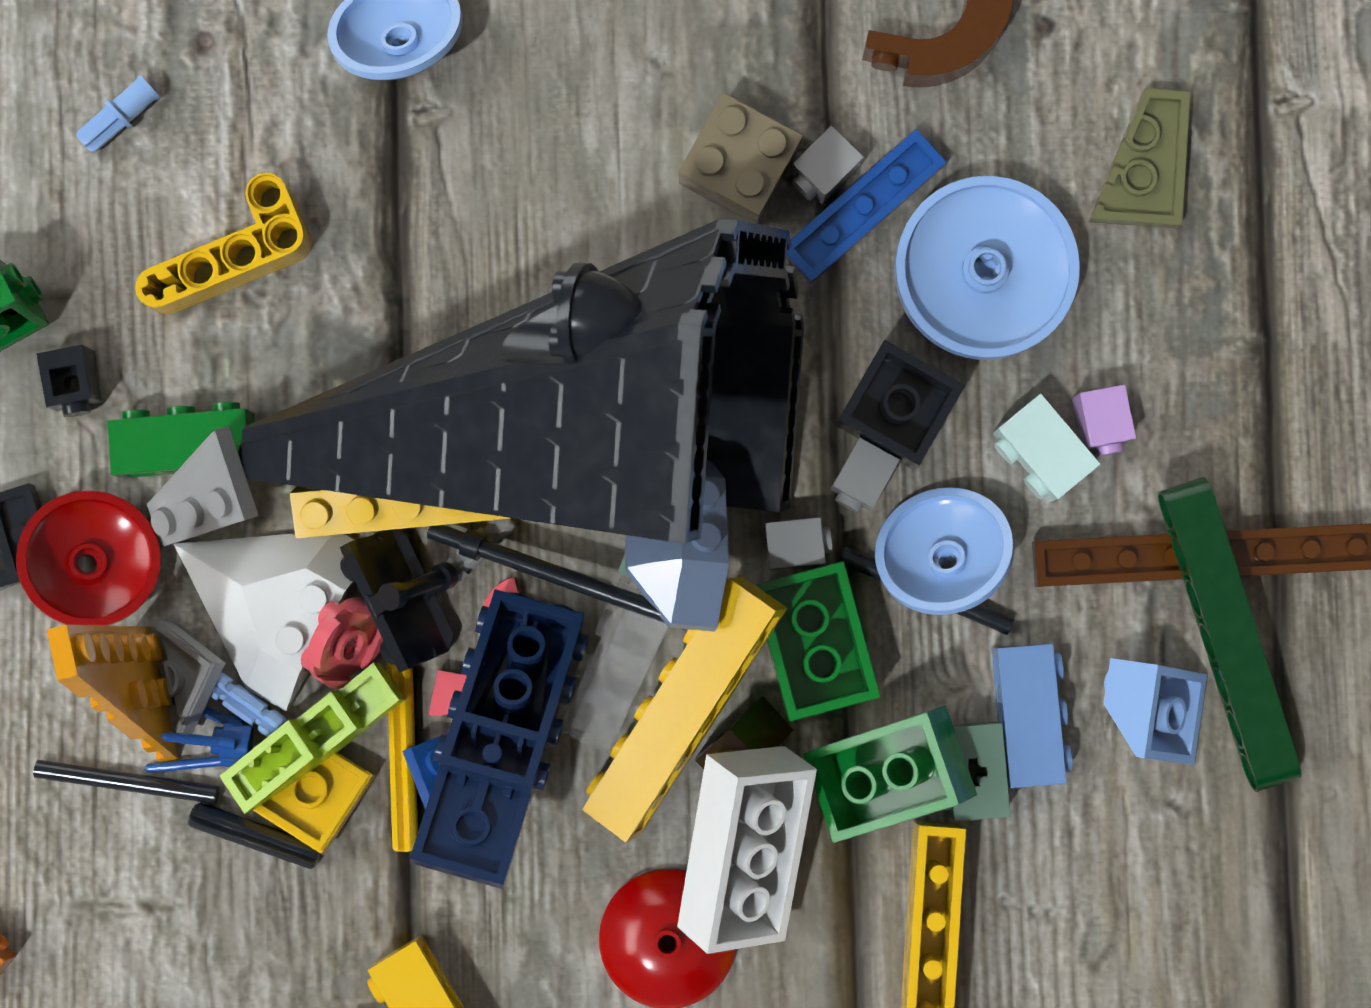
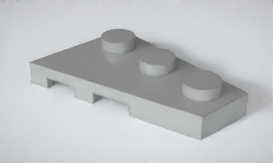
M229 426L215 429L147 503L151 516V525L157 534L161 547L259 516Z

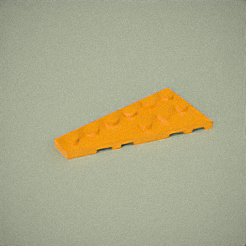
M66 624L46 629L56 677L61 684L79 698L90 696L91 708L97 713L107 711V720L131 740L141 738L142 748L147 753L155 752L157 761L179 760L176 743L162 739L164 732L173 733L168 705L172 704V697H169L166 678H161L158 661L162 660L163 656L161 643L156 633L152 634L150 626Z

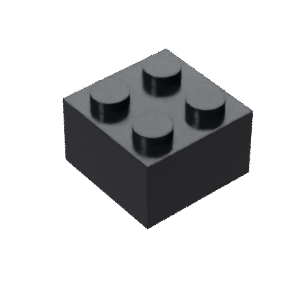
M884 340L835 426L858 439L861 438L898 458L899 462L915 470L923 461L965 385Z

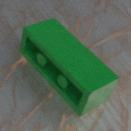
M239 402L212 404L213 411L195 413L194 406L167 408V415L150 416L149 410L123 411L122 419L107 420L111 475L123 479L173 475L215 429L227 426L230 428L238 452L242 442V429L255 423V413L245 408L241 409Z

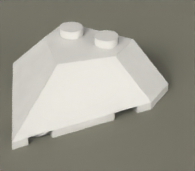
M295 533L175 543L174 546L245 688L282 710L288 711L310 673L301 665V656L309 646L312 635L319 625L318 616L321 609L330 601H336L340 604L343 602L348 591L355 592L358 587L356 582L348 580L343 575L340 568V562L343 558L340 547L354 539L345 534L296 538Z

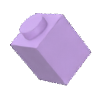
M1125 385L1083 392L1072 398L1079 438L1088 450L1096 449L1097 457L1124 452L1123 444L1136 439Z

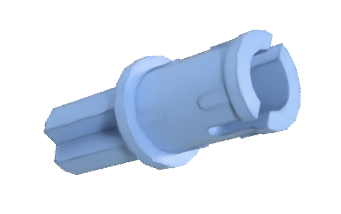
M139 75L137 80L113 101L105 100L104 103L107 106L79 129L76 136L92 153L97 152L125 126L130 129L132 127L130 122L156 99L158 100L160 96Z

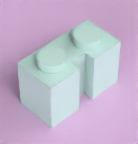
M1042 394L1032 399L992 433L998 440L994 443L996 450L1009 464L1012 465L1015 461H1018L1028 472L1027 476L1023 479L1026 486L1040 500L1044 497L1049 502L1058 500L1100 465Z

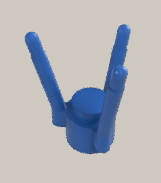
M172 697V704L176 706L175 699ZM205 707L201 715L202 717L224 725L223 727L215 726L212 736L164 732L162 739L181 744L211 747V754L219 756L150 763L145 766V770L151 773L217 766L231 767L252 750L254 727L244 726V720L240 717L229 716Z

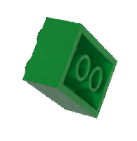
M844 561L756 584L757 587L788 608L766 641L787 720L793 721L880 698Z
M946 705L803 753L805 761L817 769L814 789L833 843L953 807L977 795Z

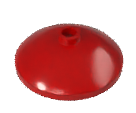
M76 491L49 501L29 519L18 542L16 553L17 574L28 599L40 612L50 619L63 625H113L136 612L153 591L160 570V548L151 524L131 503L105 492ZM83 557H90L95 561L96 568L90 572L82 571L78 566V561Z
M656 869L632 878L611 898L600 924L599 949L602 962L609 977L628 997L653 1008H682L703 1000L723 982L735 957L736 949L707 954L677 927L687 872L684 870ZM664 935H670L675 938L676 947L671 951H664L658 944L659 939Z

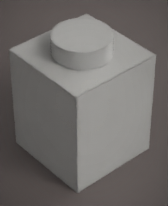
M830 126L792 164L791 175L795 178L792 184L807 200L811 201L815 197L823 205L860 168L864 157L835 128Z
M859 438L830 488L838 493L835 501L856 513H859L862 507L870 511L874 508L900 460Z
M821 517L770 522L764 525L768 570L824 565L825 555L832 554L830 527L822 528Z

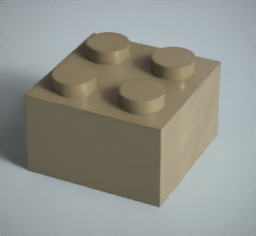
M722 92L678 171L679 184L748 222L759 224L801 148L803 135Z

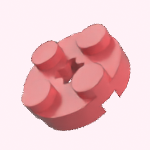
M359 597L346 599L340 604L336 601H330L321 609L318 616L319 625L312 635L309 646L301 656V665L310 671L313 678L332 689L343 688L352 680L349 676L354 674L358 668L365 670L377 658L381 643L383 642L382 636L364 599Z

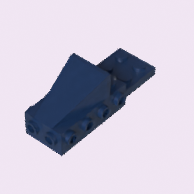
M497 589L494 590L489 607L482 606L475 632L480 633L476 649L468 648L462 666L461 674L466 675L462 692L454 691L449 705L447 717L453 718L448 735L440 734L435 748L433 761L439 762V769L410 856L411 864L504 889L529 803L531 804L535 789L544 791L551 767L550 763H546L548 745L553 747L558 745L564 720L557 718L561 702L570 704L577 677L570 676L574 660L582 662L590 635L582 633L583 613L576 612L566 606L550 605L530 599L523 594L507 593Z

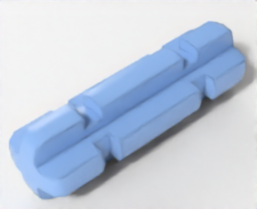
M221 672L210 696L214 700H223L222 705L249 725H258L257 730L266 737L287 721V718L275 709L273 711L268 710V704L240 684L233 685V679Z

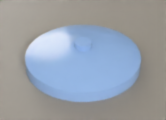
M977 176L950 183L934 192L920 204L910 217L899 239L895 256L894 274L902 307L914 326L928 340L958 356L977 360H994L1022 353L1040 343L1056 329L1066 316L1074 300L1079 281L1080 262L1076 240L1068 222L1060 210L1047 197L1034 188L1013 179L998 176Z

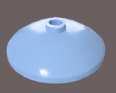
M344 0L330 20L327 34L328 43L335 60L348 72L373 80H397L421 73L441 60L456 43L462 29L463 17L458 0Z
M951 487L922 492L899 505L884 522L875 546L877 571L887 591L904 606L921 613L933 615L959 613L984 602L1002 585L1011 569L1014 557V540L1011 528L1005 515L997 505L974 491ZM948 561L957 562L952 568H942Z

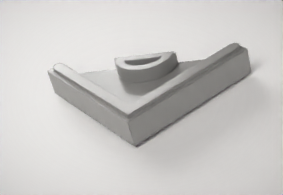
M159 620L156 630L163 635L168 660L163 661L169 697H174L178 715V722L174 731L175 733L193 734L226 663L172 621Z

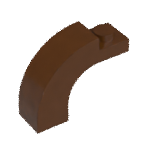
M964 0L959 22L945 34L931 39H914L869 30L862 61L871 62L873 68L882 71H896L898 67L906 69L903 86L932 87L952 82L971 72L990 54L1007 24L1014 0Z

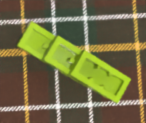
M372 663L339 691L329 692L300 717L286 721L219 777L244 814L250 813L337 753L406 699L381 663Z

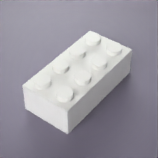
M785 746L706 754L677 927L707 954L782 942L786 939L817 769Z

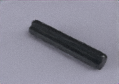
M202 802L195 804L189 815L188 825L191 828L308 869L314 868L321 856V853L287 832Z

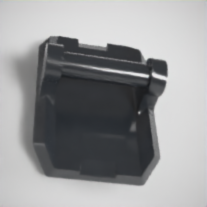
M383 530L371 536L350 541L340 547L343 554L340 562L341 571L348 580L356 582L382 636L383 642L380 646V652L387 663L396 665L399 673L449 651L454 633L436 598V594L438 591L453 588L458 582L457 571L451 563L443 562L434 565L430 572L425 574L406 534L396 530Z

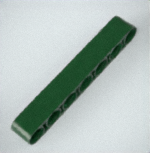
M1201 477L1159 491L1158 501L1247 780L1255 792H1259L1299 779L1302 774L1298 757L1213 490L1207 479Z

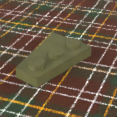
M1151 88L1143 90L1088 222L1178 229L1182 226L1191 91Z

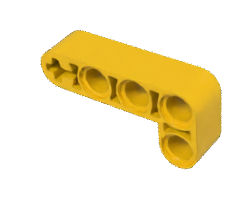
M261 173L251 178L247 184L245 194L256 224L144 270L137 278L135 285L136 295L139 300L158 313L166 315L177 313L306 258L311 251V235L290 188L281 178L272 173ZM273 188L280 189V198L276 204L270 207H263L261 205L262 196L267 190ZM289 229L297 230V240L294 245L285 249L278 247V238L282 232ZM244 247H254L255 256L252 262L246 266H238L236 262L238 252ZM203 264H212L213 272L210 279L205 283L197 284L194 276L198 267ZM163 282L169 287L163 290L164 298L160 300L154 295L160 292L159 284ZM184 284L187 289L184 290L178 285Z

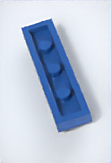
M917 129L914 130L791 239V246L787 250L786 258L812 284L938 173L947 162Z

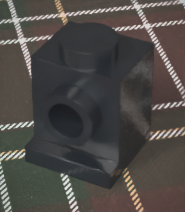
M76 345L36 353L47 408L55 411L62 410L63 417H76L91 413L90 405L102 402L94 362L96 360L94 350L84 345ZM78 377L80 390L72 393L69 388L70 382Z

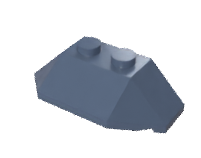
M711 460L706 461L700 539L688 543H677L625 535V572L644 597L661 613L660 617L668 628L715 632L718 627L729 566L725 478Z

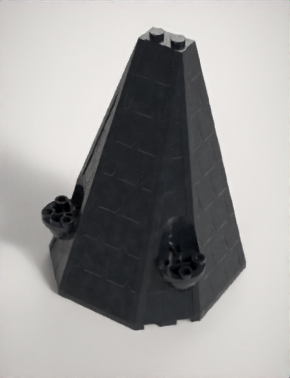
M717 219L601 271H598L592 263H573L567 272L557 271L552 282V292L243 427L242 442L239 446L238 455L246 479L668 542L688 543L701 538L706 461L711 460L725 478L726 507L775 512L790 509L804 322L802 314H794V309L790 308L789 298L797 299L799 294L795 267L786 266V254L791 246L789 230L740 220Z

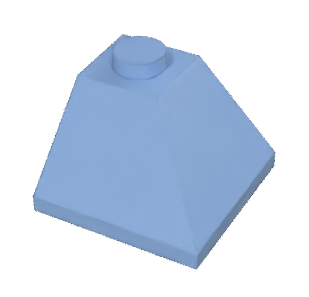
M1110 658L1109 670L1104 680V705L1135 756L1194 765L1207 674Z

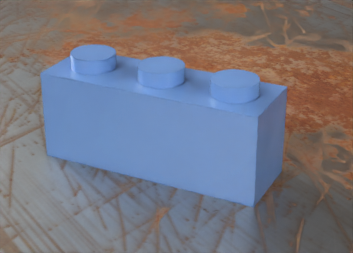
M1053 644L991 648L998 722L1002 723L1008 787L1020 788L1067 784L1066 772H1072V754L1069 744L1063 745L1061 726H1067L1068 712L1065 699L1058 698L1057 680L1063 679V662L1060 652H1054Z

